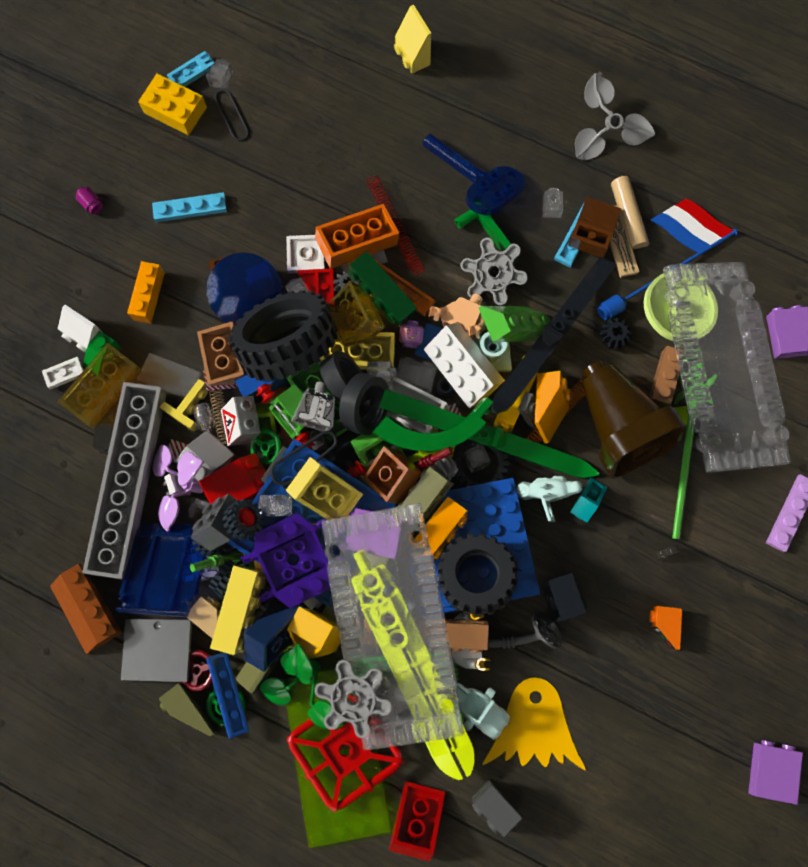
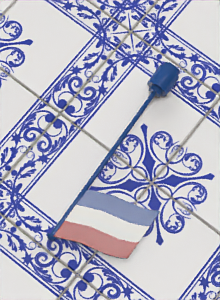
M689 199L682 200L650 220L663 227L681 244L696 252L695 255L669 271L678 270L729 237L738 234L737 229H730L720 223L702 207ZM653 281L625 298L619 295L612 296L600 304V307L597 308L598 314L603 320H611L626 310L627 300L647 289Z

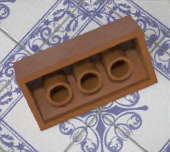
M77 564L61 573L50 587L85 653L89 654L122 634V631L92 576L82 573L84 565Z

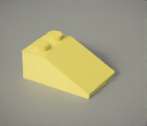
M414 5L410 6L395 36L394 45L396 53L403 58L402 61L405 68H409L412 74L429 66L431 63V32Z
M311 457L286 490L295 500L338 527L342 525L363 496L360 491Z

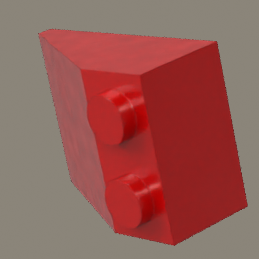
M256 453L235 460L198 482L210 504L214 503L218 497L222 498L227 494H230L238 501L242 499L253 501L264 485L261 478L266 471Z
M405 781L389 851L425 861L431 860L434 855L445 795L444 791Z

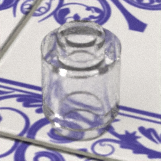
M202 403L196 405L193 411L196 429L201 430L202 433L206 430L212 431V428L216 425L213 409L210 407V404Z

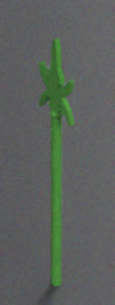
M700 350L696 356L694 370L689 377L691 383L687 384V380L679 373L678 379L686 389L681 391L674 401L676 405L685 398L686 394H689L687 398L689 401V411L672 539L680 540L698 402L702 400L700 396L703 395L704 400L708 402L711 408L713 407V401L705 390L711 387L717 378V375L714 374L706 381L705 385L701 384L704 381V375L702 373V352Z

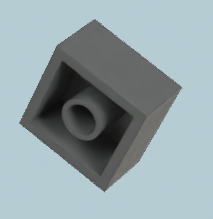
M490 780L472 797L474 811L481 818L485 816L488 819L486 822L496 835L500 832L504 837L522 819L519 812Z

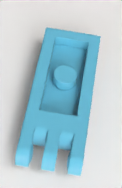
M204 51L167 74L169 80L186 87L213 70L217 64L209 56L208 52Z

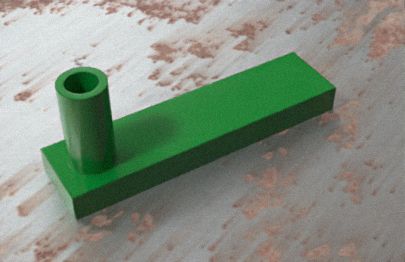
M477 198L471 201L470 210L454 219L459 229L477 219L501 252L511 245ZM518 257L515 258L513 264L518 261Z

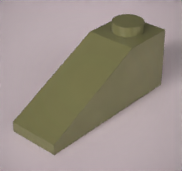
M178 683L158 698L164 713H169L170 716L208 736L217 733V730L192 694L182 683Z

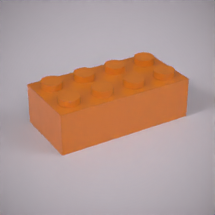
M384 204L317 226L315 232V240L330 269L354 261L366 251L371 255L396 246L399 238V231Z

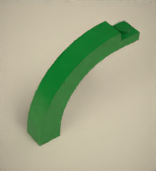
M488 397L483 398L462 422L453 428L439 433L414 432L401 427L387 416L380 421L372 433L391 445L407 450H442L460 444L477 433L486 424L481 416L485 417L491 411L490 406L493 402Z

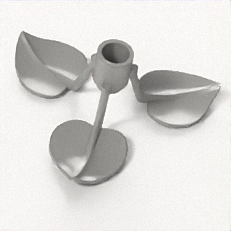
M598 73L593 74L587 82L584 98L589 107L596 108L600 105L601 109L609 116L605 119L606 127L598 133L592 128L581 130L576 136L575 154L576 158L581 160L592 159L601 154L605 148V140L599 136L609 129L624 128L621 135L625 143L629 145L641 144L655 135L653 127L643 116L630 114L625 118V122H623V117L620 114H613L612 111L603 105L612 101L615 91L611 82Z

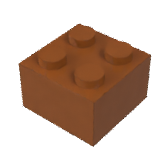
M383 446L363 479L386 502L400 504L405 500L409 490L415 485L422 471L398 449Z

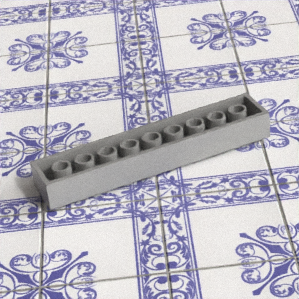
M123 382L82 572L84 574L129 580L163 410L159 407L165 402L167 394L161 387Z

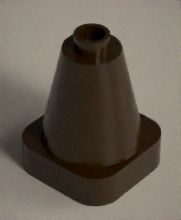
M597 361L584 370L583 374L586 379L582 382V388L602 444L599 459L611 479L619 478L669 452L680 442L686 426L672 406L660 409L614 364L605 365L603 361Z

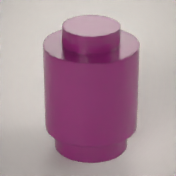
M81 187L77 190L75 198L87 212L96 214L102 209L103 204L100 198L90 187Z

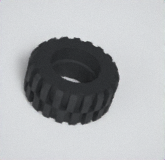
M473 533L467 534V538L459 537L456 539L455 544L450 543L447 546L446 553L443 552L440 557L441 562L438 564L439 585L446 601L451 603L457 611L461 610L465 615L469 616L470 614H476V617H482V614L488 613V615L494 614L495 610H501L511 600L517 586V563L514 561L513 553L507 550V545L504 542H497L496 537L491 535L490 538H487L486 534L479 533V536H473ZM471 558H485L495 565L498 577L495 585L490 590L483 593H472L465 590L458 579L459 568L465 561Z

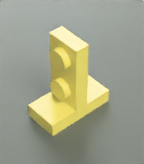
M198 379L177 409L166 402H163L159 408L195 432L198 425L189 419L188 416L194 413L200 399L202 400L206 397L208 393L206 383Z

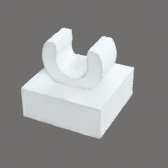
M168 474L164 477L163 486H167L169 490L166 492V495L185 491L178 483V476Z

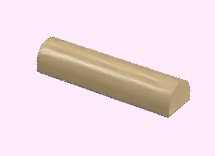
M629 176L618 177L612 181L611 187L617 205L622 208L621 214L632 250L649 246L650 243Z

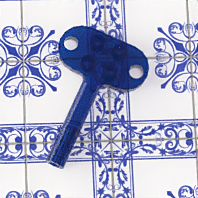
M428 134L423 140L422 145L473 183L467 190L465 198L467 206L472 211L482 215H492L522 192L525 180L518 170L508 166H499L490 172H483L433 134Z

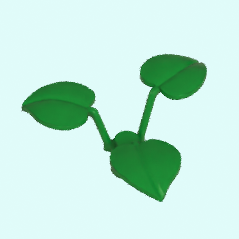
M298 643L281 657V665L284 670L290 675H297V677L288 686H285L280 678H267L261 683L260 690L271 702L277 705H287L292 699V695L288 690L299 680L304 684L313 683L310 706L312 708L308 710V716L317 726L328 729L324 725V718L331 712V704L323 700L314 703L315 687L318 682L316 676L321 667L318 662L309 660L304 649ZM341 722L337 728L343 726L345 722Z

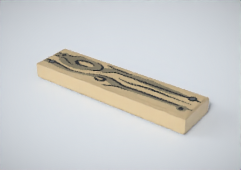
M620 212L610 240V246L615 263L617 264L619 276L623 278L638 274L639 269Z

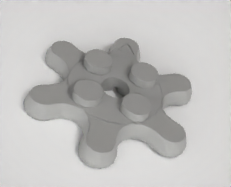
M484 238L480 243L482 249L480 258L476 260L465 258L461 262V269L472 273L475 277L474 283L467 290V294L471 298L473 294L480 296L481 293L489 291L493 294L494 302L497 305H504L508 300L506 294L507 286L511 283L523 285L528 279L524 271H518L513 266V262L520 255L521 249L517 244H511L505 251L499 252L495 249L491 238ZM493 267H498L499 269L496 277L490 276V269Z
M341 660L336 665L338 681L332 685L321 682L315 687L316 696L328 700L332 707L331 712L324 718V725L326 728L333 730L341 722L348 721L353 725L355 734L359 738H366L370 734L368 717L374 713L385 716L392 710L390 701L381 699L375 694V687L381 682L383 675L378 668H371L366 675L357 676L353 673L350 662ZM355 692L359 697V702H350L348 695Z

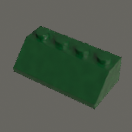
M367 251L349 264V277L354 282L357 281L361 286L362 292L372 298L376 308L386 314V318L391 324L399 327L412 318L417 307Z

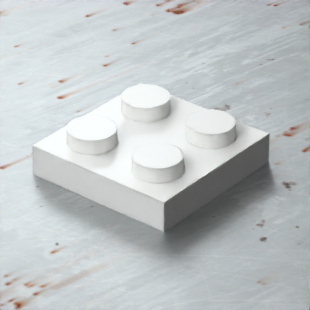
M315 235L287 236L288 273H298V270L325 269L324 256L315 240Z

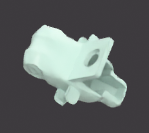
M564 476L537 478L532 483L520 482L516 486L517 496L520 499L542 500L549 522H555L550 502L580 493L583 489L579 481H567Z
M455 683L449 689L448 694L451 700L456 704V708L463 718L466 719L463 725L466 731H470L474 725L493 740L502 734V730L508 725L510 715L494 703V700H491L495 694L492 688H488L485 693H482L475 688H465L461 683Z

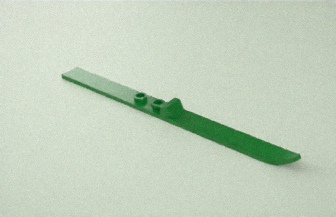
M388 389L384 390L379 405L381 409L443 431L453 428L466 418ZM485 424L468 439L572 477L589 478L599 475L595 468L580 458L505 432L498 427L494 428Z

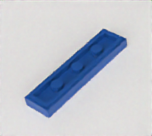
M223 652L206 658L228 738L249 732L228 653Z

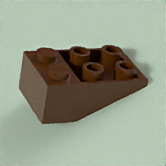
M586 197L568 246L603 258L622 208Z

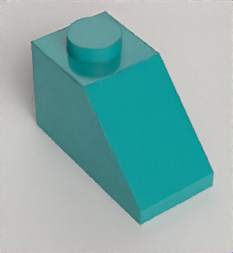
M590 477L570 513L574 514L578 519L588 522L598 508L607 487Z

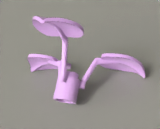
M160 445L153 460L152 468L154 474L158 477H162L166 471L178 476L179 485L185 489L184 492L172 494L171 497L168 495L164 496L159 505L158 516L160 523L166 531L170 532V527L175 522L179 513V502L176 497L190 495L191 492H203L194 476L204 461L191 452H185L178 462V472L168 467L173 459L170 448L166 445Z

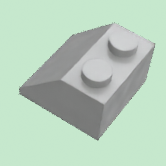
M206 430L184 448L176 462H179L185 452H191L203 460V465L194 476L199 481L228 465L235 454L212 433Z

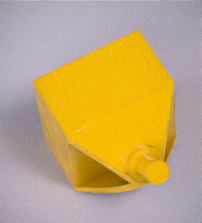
M303 607L297 609L287 628L294 645L299 643L308 658L322 657L336 652L347 631L346 628L317 611Z

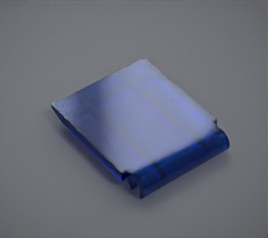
M161 523L140 524L136 531L119 593L120 597L118 599L122 601V607H116L118 613L187 617L189 615L192 602L197 600L204 570L192 572L190 565L206 560V554L201 555L202 550L197 551L195 549L198 547L197 544L193 545L192 543L195 541L191 538L194 525L173 524L169 532L162 527Z

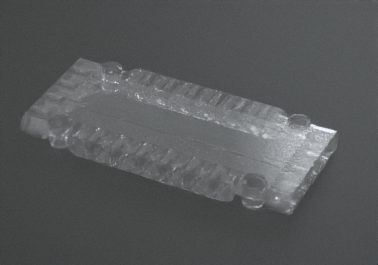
M745 263L673 264L664 267L663 273L666 286L668 287V291L665 293V300L670 305L668 308L669 323L693 431L699 432L700 435L696 440V447L703 453L706 473L773 467L791 463L787 445L789 431L783 426L785 422L783 403L760 305L753 299L755 286L749 281Z
M421 503L321 521L326 544L325 555L329 560L327 571L343 659L350 662L352 671L357 676H364L371 668H378L382 672L383 677L381 682L375 687V694L381 699L390 701L392 705V710L388 715L371 714V719H368L370 734L366 738H361L363 749L372 750L448 739L463 735L464 730L459 709V697L456 693L457 680L433 552L428 543V532L425 527ZM413 531H420L422 533V541L413 539ZM333 545L340 548V555H335L332 552ZM355 692L350 693L352 703H358V695ZM450 699L453 701L454 706L447 707L443 701Z

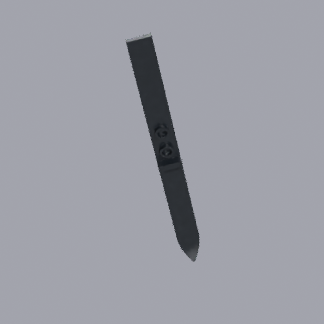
M599 257L498 390L492 401L491 411L494 414L505 412L512 407L617 264L605 257Z

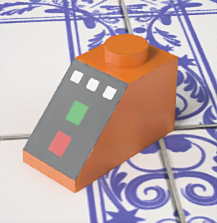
M662 606L653 607L649 616L652 628L670 649L680 650L682 609Z

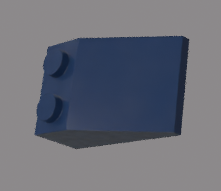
M299 604L261 618L252 626H248L244 632V660L265 672L293 643L287 628L299 607L304 608V606Z

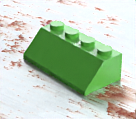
M525 306L478 307L493 342L536 341L546 325L551 322L545 313Z

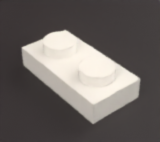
M78 357L42 371L47 387L50 390L86 375Z

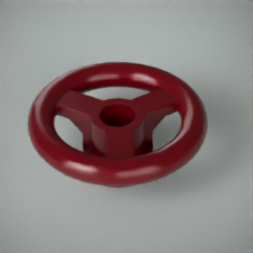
M194 650L190 652V668L193 675L191 683L182 682V684L191 691H202L213 682L208 663H195L191 658L201 656L206 659L211 657V655L203 650ZM207 678L204 683L198 685L199 679Z

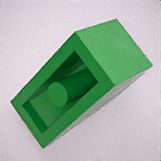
M99 330L87 346L82 366L99 377L121 347L112 338Z

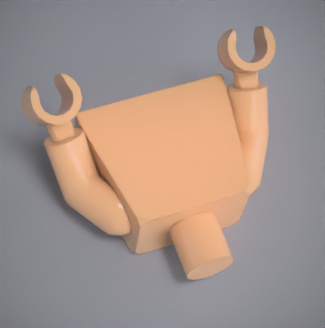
M473 294L470 300L460 297L444 307L438 308L433 306L429 310L428 316H434L435 321L441 318L443 327L459 322L473 341L476 338L479 339L480 334L487 329L478 308L483 298L478 294Z

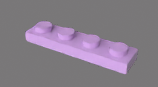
M801 474L797 476L766 541V544L782 552L787 551L808 507L807 477Z

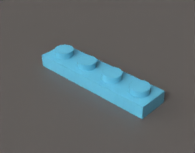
M224 192L152 203L155 222L227 212Z

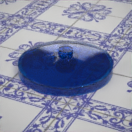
M235 253L220 260L212 269L207 281V298L212 310L225 323L233 321L236 324L239 318L242 319L244 317L243 314L246 311L254 309L253 306L260 305L265 302L264 300L268 298L273 299L276 295L282 294V282L274 266L265 258L253 253Z

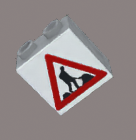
M254 396L233 397L221 409L228 446L248 444L261 433Z

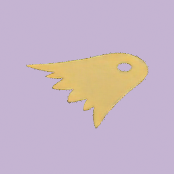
M529 678L522 681L512 693L506 712L510 715L508 725L504 727L502 734L496 738L483 765L493 761L505 751V760L507 761L518 751L522 766L526 765L535 753L539 762L544 767H547L551 753H553L561 764H563V755H565L575 765L586 770L572 741L561 700L556 689L542 678ZM534 691H538L542 696L541 701L537 704L532 703L530 700V694Z

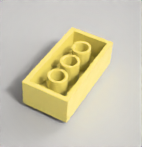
M233 566L212 639L211 649L232 655L244 652V632L248 626H252L256 622V617H254L255 610L259 609L261 604L259 594L261 589L265 588L267 582L264 571L246 566Z

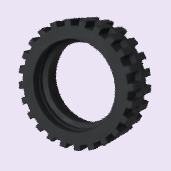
M299 290L298 293L290 291L285 295L278 294L273 299L268 298L264 300V303L253 306L254 309L246 311L243 314L244 317L236 321L237 325L232 327V334H229L230 347L244 373L248 377H255L259 381H262L264 378L266 381H273L274 378L282 380L288 375H298L297 372L303 369L306 371L310 369L309 366L313 363L317 364L320 362V358L330 352L329 348L334 347V340L338 338V329L325 299L320 294L315 295L312 291L306 293L305 290ZM301 327L283 339L267 343L270 339L286 330Z

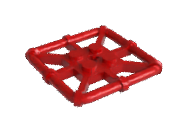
M355 692L348 695L349 701L352 699V703L359 701V697ZM377 713L369 716L375 726L370 729V734L366 738L378 730L394 756L372 752L365 742L366 738H359L355 734L354 727L350 722H347L337 730L328 729L331 734L320 742L299 738L301 734L315 725L310 718L287 736L286 741H288L290 750L304 770L305 778L310 780L324 804L331 809V812L344 809L366 792L370 793L374 790L373 787L396 772L401 767V764H404L400 748L385 727L386 723L383 720L381 721ZM297 744L319 748L326 760L312 769ZM342 744L351 747L349 755L340 753ZM370 758L393 762L370 780L367 779L360 768V765ZM328 765L337 777L333 800L316 775ZM355 770L363 785L339 801L342 779Z

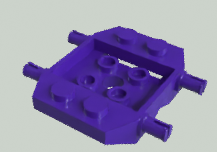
M296 513L261 529V531L255 534L254 550H252V553L241 558L244 565L254 560H259L271 586L270 590L259 594L262 602L276 597L291 608L332 588L333 570L335 567L345 564L342 555L331 561L325 555L316 535L318 530L328 526L325 518L316 523H311ZM301 534H305V535H303V536H301V537H299V538H297V539H294V540H292V541H290V542H288V543H286V544H284V545H282V546H279V547H277V548H275V549H273V550L267 552V550H269V549H271V548H274V547H276V546H278V545H280V544H282V543H284V542H286V541H289V540H291V539H293V538H295V537H297V536H299V535H301ZM290 554H297L299 556L297 564L292 565L288 563L287 559ZM320 567V570L283 587L282 584Z

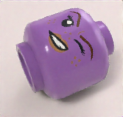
M408 320L407 324L400 326L398 341L402 343V347L417 348V346L422 344L424 328L418 325L419 322Z

